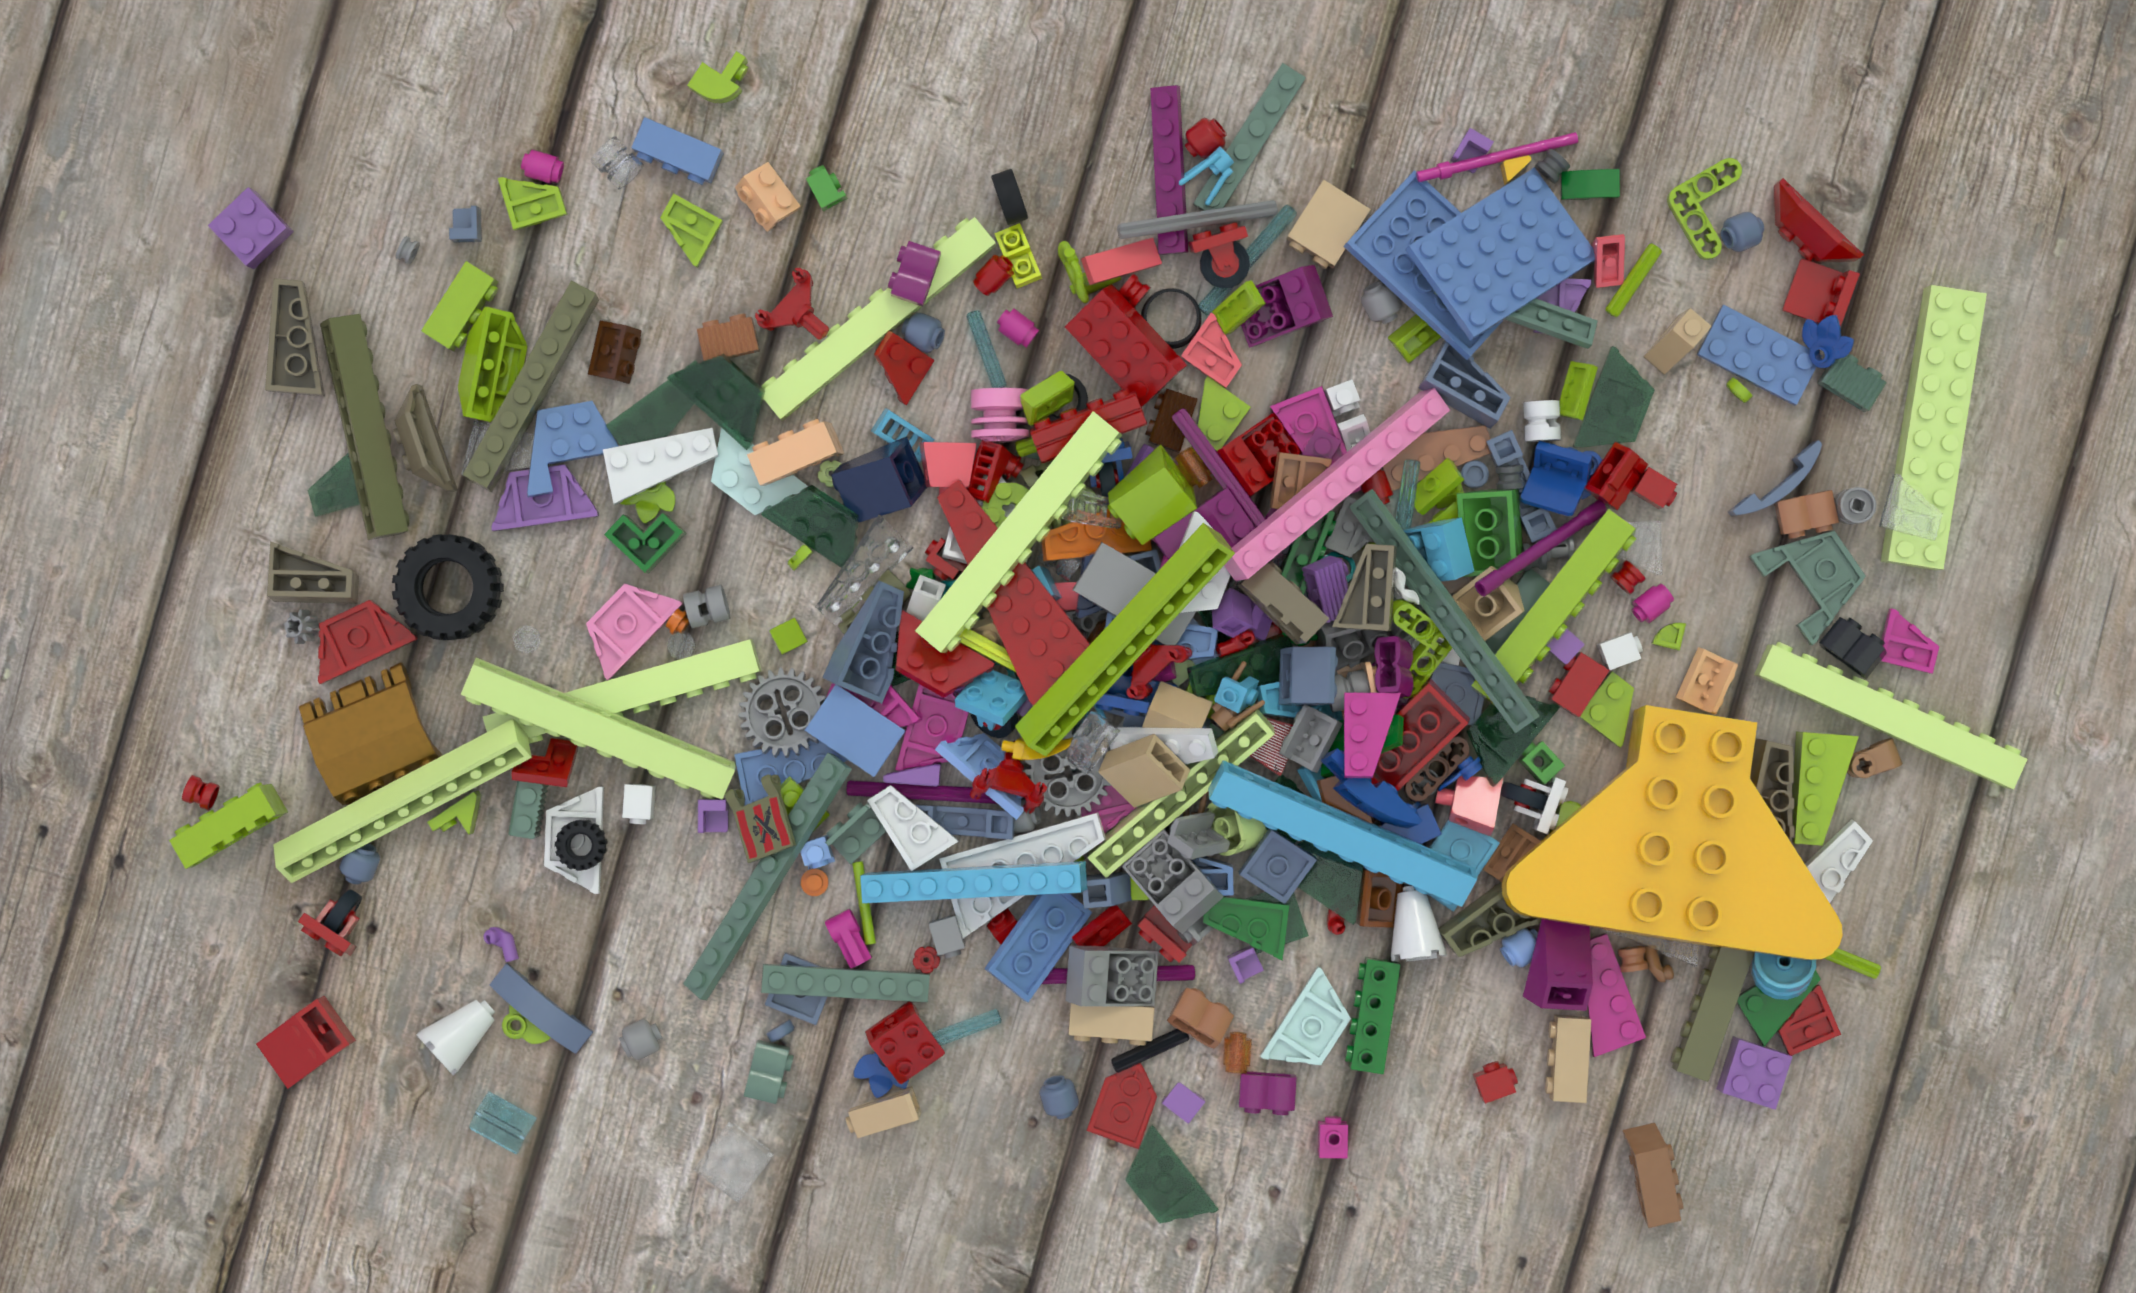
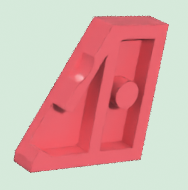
M1210 313L1180 356V358L1225 389L1242 366L1213 313Z

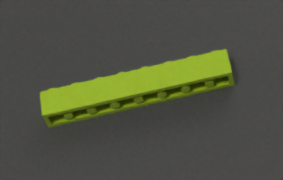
M1610 509L1606 511L1495 654L1517 685L1520 682L1523 684L1527 682L1534 672L1531 669L1537 660L1542 662L1550 652L1551 648L1548 645L1553 638L1559 640L1568 628L1565 623L1571 616L1576 618L1585 607V604L1582 602L1588 594L1593 596L1602 585L1600 578L1605 572L1610 574L1620 561L1617 557L1621 551L1625 550L1627 552L1637 540L1634 537L1636 528ZM1475 680L1471 685L1472 689L1493 704L1477 680Z

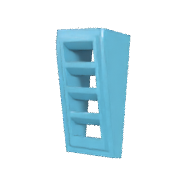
M887 408L883 410L871 429V432L888 443L896 441L892 436L901 424L904 427L896 440L906 437L911 430L914 432L909 439L911 447H913L919 436L923 438L922 442H933L935 440ZM890 418L894 420L886 434L883 433L882 430ZM919 445L914 454L920 463L922 459Z

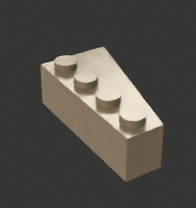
M274 278L265 390L277 393L325 396L305 283L298 280Z
M1756 738L1750 779L1793 845V837H1795L1792 809H1794V798H1792V783H1794L1793 746Z

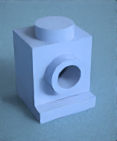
M827 835L808 840L800 851L804 866H808V870L835 862L831 846L825 843L828 840Z

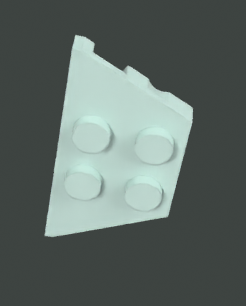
M725 422L722 424L717 447L718 457L715 458L711 482L755 516L796 495L808 491L810 487L794 475L766 486H760L747 454L754 452L752 447L755 445Z
M1317 966L1260 1054L1261 1058L1322 1065L1351 1018L1320 967Z

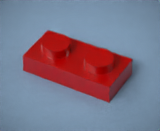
M1118 905L1110 906L1072 936V939L1078 946L1104 947L1132 923Z

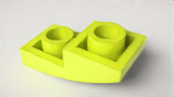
M1020 223L994 233L1002 254L1013 264L1012 270L1014 275L1012 279L1017 289L1042 279Z

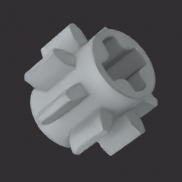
M300 609L299 612H290V617L284 623L287 633L286 637L295 638V644L315 641L314 636L320 631L317 621L318 616H309V610Z

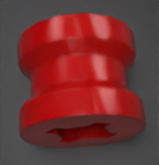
M1133 274L1119 292L1135 308L1151 287L1147 284H1142L1138 280V276Z
M1627 560L1622 563V568L1618 572H1614L1610 576L1629 595L1634 592V587L1638 583H1643L1646 580L1645 576Z

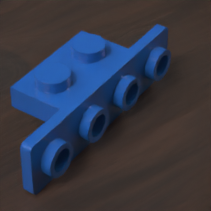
M1122 674L1095 703L1096 708L1111 711L1113 707L1124 709V713L1139 716L1140 712L1147 713L1161 681L1152 680L1149 683L1153 689L1152 693H1149L1150 695L1144 699L1137 700L1127 695V689L1131 686L1132 676ZM1168 683L1170 685L1178 687L1176 684Z

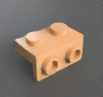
M769 162L743 176L735 186L741 201L747 204L754 214L755 220L767 232L778 222L798 211L801 207Z
M1698 647L1676 698L1700 710L1714 715L1717 714L1718 709L1723 704L1727 689L1735 677L1738 664Z

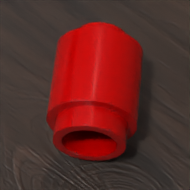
M993 255L976 273V278L973 280L974 285L986 296L996 293L1014 275L1012 262L1004 255L1000 257Z
M1378 470L1360 485L1363 494L1373 489L1384 505L1390 503L1389 497L1394 495L1385 470Z

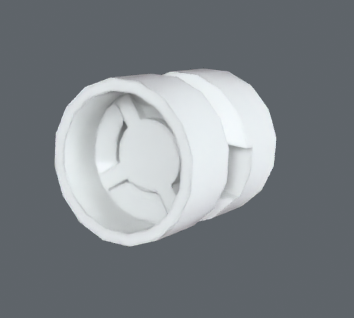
M1559 401L1524 402V419L1528 420V424L1524 426L1525 442L1561 440V425L1556 422V419L1560 417Z

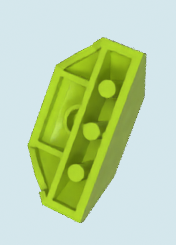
M484 307L468 333L458 383V392L464 417L492 422L524 366L528 345L512 312Z

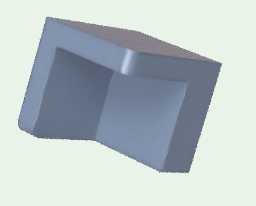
M476 205L471 206V208L453 209V228H449V239L454 243L482 242L481 208Z

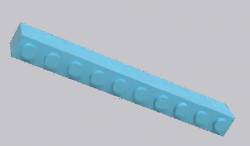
M1222 761L1208 788L1209 800H1212V803L1220 808L1226 809L1228 807L1237 811L1240 816L1246 819L1254 818L1261 821L1269 829L1285 831L1293 839L1298 841L1306 840L1324 852L1332 851L1347 862H1358L1373 873L1381 872L1388 875L1396 883L1403 884L1405 882L1412 885L1422 894L1430 893L1438 896L1442 902L1448 905H1453L1454 903L1462 907L1477 881L1475 867L1227 761Z

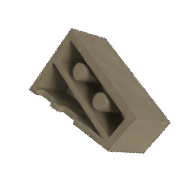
M1269 561L1249 579L1241 580L1237 584L1296 645L1306 643L1330 619L1314 602L1302 594L1301 589L1294 582L1286 580L1281 575V569L1272 561Z

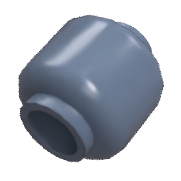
M1742 212L1732 216L1723 224L1721 229L1722 241L1727 248L1736 252H1742L1755 247L1762 241L1764 224L1759 217H1756L1751 212Z
M915 313L911 318H907L901 330L905 341L925 353L938 349L945 335V330L942 328L940 320L924 313Z
M368 843L343 856L339 869L346 876L345 879L348 882L359 885L361 882H368L374 878L380 856L376 852V847Z
M1062 1075L1046 1079L1039 1091L1044 1111L1047 1115L1056 1116L1057 1119L1070 1117L1073 1114L1072 1111L1079 1104L1074 1083Z

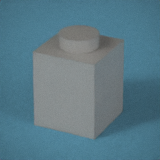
M956 914L930 921L929 927L937 955L944 954L945 959L960 955V949L965 948L966 945L962 938Z

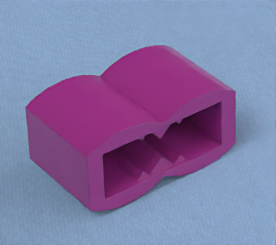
M908 241L907 247L901 246L897 257V262L901 263L898 273L892 272L888 283V288L892 289L891 296L923 307L941 257V251Z
M1398 636L1379 637L1375 644V659L1378 664L1375 684L1378 692L1401 693L1400 698L1410 697L1413 691V676L1410 671L1413 651L1410 643Z
M1241 1071L1239 1107L1244 1108L1246 1113L1257 1114L1261 1113V1109H1270L1272 1114L1288 1115L1289 1111H1295L1297 1076L1286 1073Z

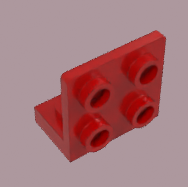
M1801 259L1782 310L1806 320L1811 319L1817 324L1828 316L1837 315L1841 326L1860 273L1851 270L1842 273L1815 262Z
M908 1001L865 1031L870 1046L899 1084H903L945 1054L944 1049L921 1020L917 1008L912 1001Z

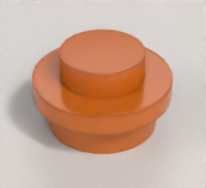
M676 609L667 621L666 627L670 629L672 635H675L677 632L683 633L689 625L686 610Z
M817 868L809 869L802 875L801 887L806 894L819 896L828 888L829 881L824 871Z

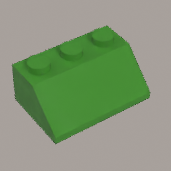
M1488 489L1457 493L1458 518L1462 517L1474 567V572L1463 577L1479 576L1490 566L1499 569L1523 552L1519 489Z

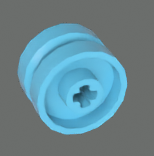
M1755 952L1752 960L1751 974L1755 985L1764 994L1774 999L1788 1000L1798 997L1808 988L1816 970V959L1802 960Z

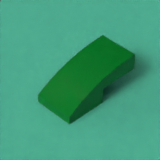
M1620 169L1563 171L1561 173V200L1620 197Z

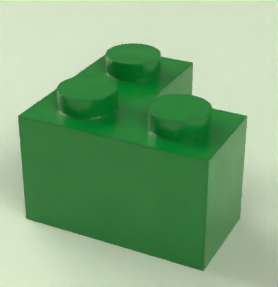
M662 513L645 532L629 516L623 514L604 535L644 573L649 574L687 533L667 514Z

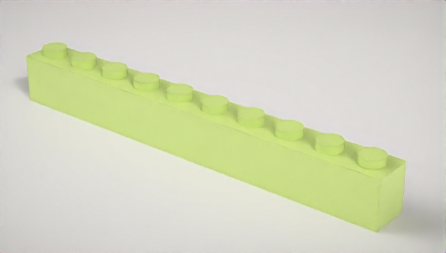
M975 217L970 221L968 218H965L954 228L957 231L949 238L946 235L933 245L935 250L941 251V257L924 305L996 247V242ZM880 288L869 297L871 302L863 309L861 306H858L847 315L849 320L845 324L840 326L838 323L833 326L827 333L828 337L819 344L815 341L806 348L804 352L807 355L801 360L793 359L783 368L785 373L776 379L773 376L761 386L763 391L759 394L780 420L784 421L885 337L888 330L891 332L922 306L891 296L892 289L887 288L885 291Z
M1092 412L915 632L939 652L946 653L948 650L952 652L962 639L959 636L965 628L970 630L979 619L977 614L982 607L988 608L996 599L995 591L1001 584L1006 586L1015 575L1012 570L1018 563L1024 564L1032 554L1030 548L1036 541L1042 542L1049 534L1050 529L1048 526L1054 519L1060 520L1066 513L1068 507L1065 505L1072 497L1076 499L1084 491L1086 485L1083 483L1090 475L1094 477L1104 465L1101 461L1107 453L1112 455L1122 443L1119 440L1122 434L1098 414Z
M749 639L576 689L565 694L624 717L623 711L633 709L634 714L650 709V703L659 701L660 705L663 706L677 702L675 696L686 693L687 698L703 694L702 688L713 686L714 690L729 687V681L740 678L741 683L756 679L755 673L762 670L753 639ZM494 713L483 716L487 732L514 719L528 735L529 744L544 740L542 735L547 734L544 731L545 728L535 724L534 726L525 725L518 721V717L510 714L504 716Z
M1777 642L1776 646L1767 645L1754 673L1755 676L2004 788H2015L2028 760L2020 756L2021 750L2010 745H2005L2004 748L1995 745L1996 739L1980 733L1979 737L1969 733L1970 727L1961 723L1954 722V725L1944 722L1945 716L1929 710L1928 714L1918 710L1920 705L1907 699H1904L1903 702L1893 699L1894 693L1880 687L1875 691L1867 687L1869 682L1859 677L1853 676L1852 680L1842 676L1844 671L1837 667L1828 665L1827 668L1817 665L1818 659L1803 653L1801 657L1791 653L1793 648L1780 642Z
M475 658L461 692V695L465 696V699L472 704L481 705L483 703L492 707V710L497 714L504 716L510 714L518 717V721L525 725L534 726L535 724L545 728L544 731L552 736L559 737L562 735L570 738V741L577 746L586 747L587 745L597 749L596 752L604 757L611 758L615 756L620 758L629 767L638 768L640 766L645 768L654 777L663 779L665 776L674 780V783L679 787L685 789L692 787L699 790L701 795L709 799H715L716 797L723 799L735 772L736 762L479 658Z
M511 719L273 844L276 868L293 883L532 758L528 735L514 719Z

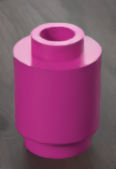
M532 149L529 154H524L521 169L525 170L524 175L526 177L549 184L552 182L559 183L564 169V162L558 160L556 156Z
M1015 308L1011 312L1006 309L997 321V324L1000 325L998 331L1018 346L1023 345L1027 348L1039 332V329L1034 327L1035 323Z
M1663 584L1653 585L1632 602L1634 607L1632 613L1640 622L1646 621L1650 624L1671 607L1670 604L1674 601V598Z

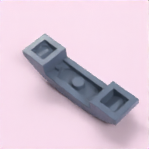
M1510 430L1486 441L1495 467L1523 465L1524 471L1521 473V479L1526 485L1530 473L1513 431ZM1519 488L1521 524L1531 543L1555 531L1556 527L1548 510L1521 502V493L1524 488Z
M1819 440L1813 441L1792 458L1798 469L1759 500L1755 493L1747 495L1728 511L1729 515H1743L1764 509L1789 494L1800 484L1813 467L1820 453L1822 443Z
M915 804L951 835L1011 840L1014 838L1015 818L1007 811Z
M508 963L504 965L489 984L521 1015L575 1054L593 1033L590 1028L575 1016H570L531 985L525 976Z

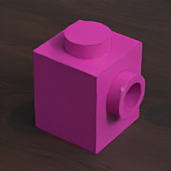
M1327 1116L1325 1121H1318L1319 1158L1348 1159V1124L1346 1121H1341V1117Z

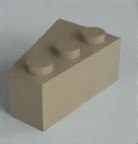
M270 541L267 596L274 602L358 604L359 576L353 570Z
M1365 545L1332 627L1391 631L1396 546Z

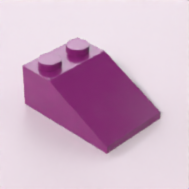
M1228 487L1218 491L1194 510L1215 531L1223 536L1231 548L1255 529ZM1193 512L1153 538L1168 560L1179 549Z

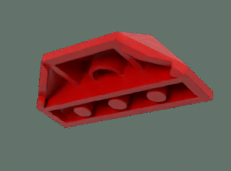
M1784 178L1774 185L1775 225L1779 228L1778 233L1786 241H1793L1799 247L1798 252L1802 257L1809 261L1813 260L1815 263L1854 262L1864 255Z

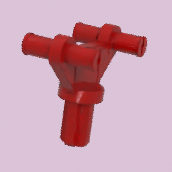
M795 268L796 273L792 271V276L796 285L771 313L760 309L758 310L759 314L755 313V318L758 325L763 329L772 331L774 328L795 325L798 328L803 326L816 339L821 340L827 336L829 327L813 314L814 308L811 306L812 276L805 269Z
M1151 643L1133 663L1132 681L1130 688L1127 689V695L1137 700L1149 696V693L1153 691L1149 683L1172 661L1182 663L1192 656L1191 649L1182 645H1153Z
M1005 752L1004 760L999 763V766L988 771L987 768H984L981 774L974 778L972 782L973 788L970 791L972 799L975 796L976 800L980 799L982 793L987 792L989 788L1025 797L1026 803L1023 807L1026 813L1029 810V814L1033 813L1035 808L1042 804L1044 800L1043 794L1047 790V786L1044 783L1041 785V782H1038L1035 785L1029 779L1026 773L1023 772V764L1018 759H1012L1013 753Z

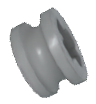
M404 237L396 252V259H405V263L411 264L419 250L420 242H411L409 237Z

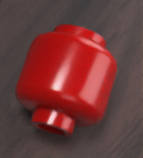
M1202 118L1186 131L1185 135L1188 142L1185 144V147L1193 157L1199 155L1201 158L1207 159L1219 146L1221 148L1225 146L1227 133L1215 118L1212 120Z

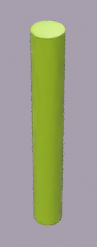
M863 861L853 862L852 866L864 941L866 945L875 944L870 903H862L860 876L865 874Z

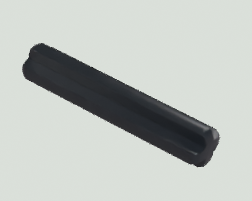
M1179 1029L1168 1032L1147 1042L1146 1045H1140L1112 1058L1113 1068L1117 1073L1187 1042L1190 1039L1189 1034Z

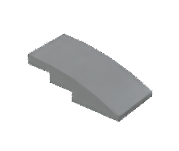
M1101 542L1074 586L1073 591L1116 617L1156 573ZM1196 611L1179 613L1155 640L1163 645H1176Z

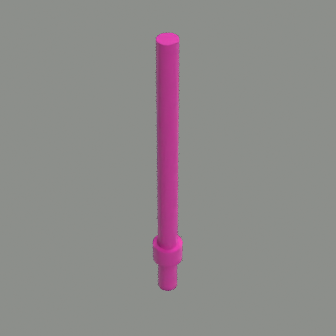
M1574 132L1449 163V161L1438 163L1436 167L1417 171L1416 177L1418 182L1435 178L1440 180L1451 178L1452 174L1576 144L1578 143V136Z

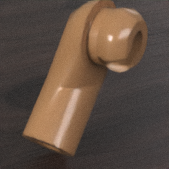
M1656 945L1645 946L1646 952L1644 957L1645 961L1648 962L1649 971L1658 982L1672 980L1674 978L1673 969L1670 965L1661 966Z

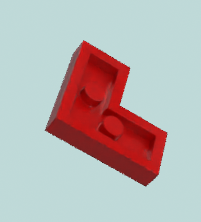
M551 738L545 757L531 755L532 758L513 767L512 780L567 787L578 752V746L569 740Z

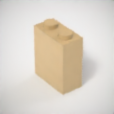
M1323 180L1286 239L1290 241L1289 246L1300 254H1303L1305 251L1314 257L1312 261L1324 269L1329 266L1333 269L1346 249L1343 246L1357 232L1371 209Z
M1155 734L1108 751L1098 772L1135 808L1181 791L1190 769Z

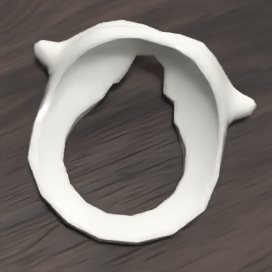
M1395 568L1394 597L1397 600L1404 599L1411 604L1419 605L1417 593L1414 590L1405 589V574L1398 568Z

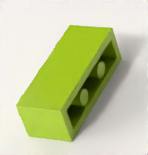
M466 261L421 331L452 351H455L456 347L460 349L467 340V330L471 324L474 325L485 302H490L495 297L498 291L496 287L498 281Z

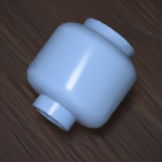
M1527 928L1517 931L1516 934L1503 937L1500 952L1512 967L1516 965L1522 968L1531 963L1538 932L1535 929L1529 931Z

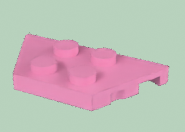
M624 584L586 623L597 657H599L604 677L610 680L683 603L676 599Z

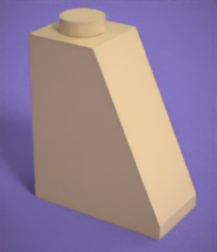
M1689 308L1675 318L1643 357L1661 373L1666 374L1696 346L1712 326Z
M911 1086L850 1108L848 1111L849 1116L846 1117V1123L850 1133L855 1132L858 1139L919 1120L921 1109Z

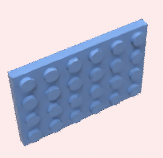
M1535 167L1405 249L1470 341L1595 260L1593 247Z
M1414 170L1343 247L1468 360L1501 322L1470 341L1439 296L1434 294V289L1405 249L1409 245L1461 213L1427 181L1418 182L1416 171Z

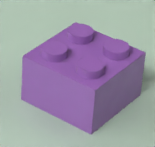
M249 187L208 225L247 267L255 269L294 232L266 201Z
M1733 1036L1716 1089L1724 1094L1776 1110L1792 1056L1785 1052Z

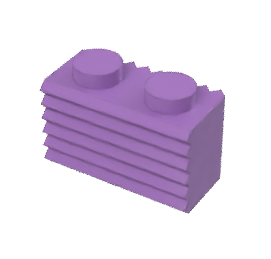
M1328 556L1302 567L1309 600L1314 602L1330 618L1326 623L1336 619L1344 596L1349 588L1346 578L1349 574L1347 565L1340 558Z

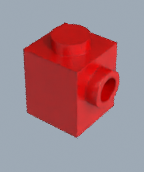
M1647 467L1641 479L1636 482L1630 492L1657 509H1662L1665 505L1669 507L1677 495V492L1674 490L1678 484L1654 469Z
M1498 1061L1488 1063L1482 1066L1483 1071L1472 1074L1481 1099L1485 1104L1516 1093L1514 1085L1518 1084L1517 1077L1513 1068L1508 1069L1504 1063L1499 1064Z

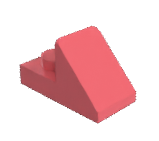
M1624 234L1596 237L1591 244L1595 255L1594 284L1596 288L1622 285L1624 283Z

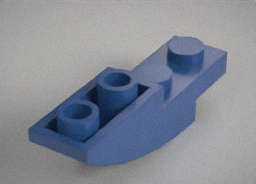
M1337 748L1328 752L1320 760L1340 780L1333 789L1354 807L1382 822L1408 829L1419 825L1423 821L1417 815V810L1398 796V791L1393 785L1385 781L1373 785L1371 778H1344V751Z

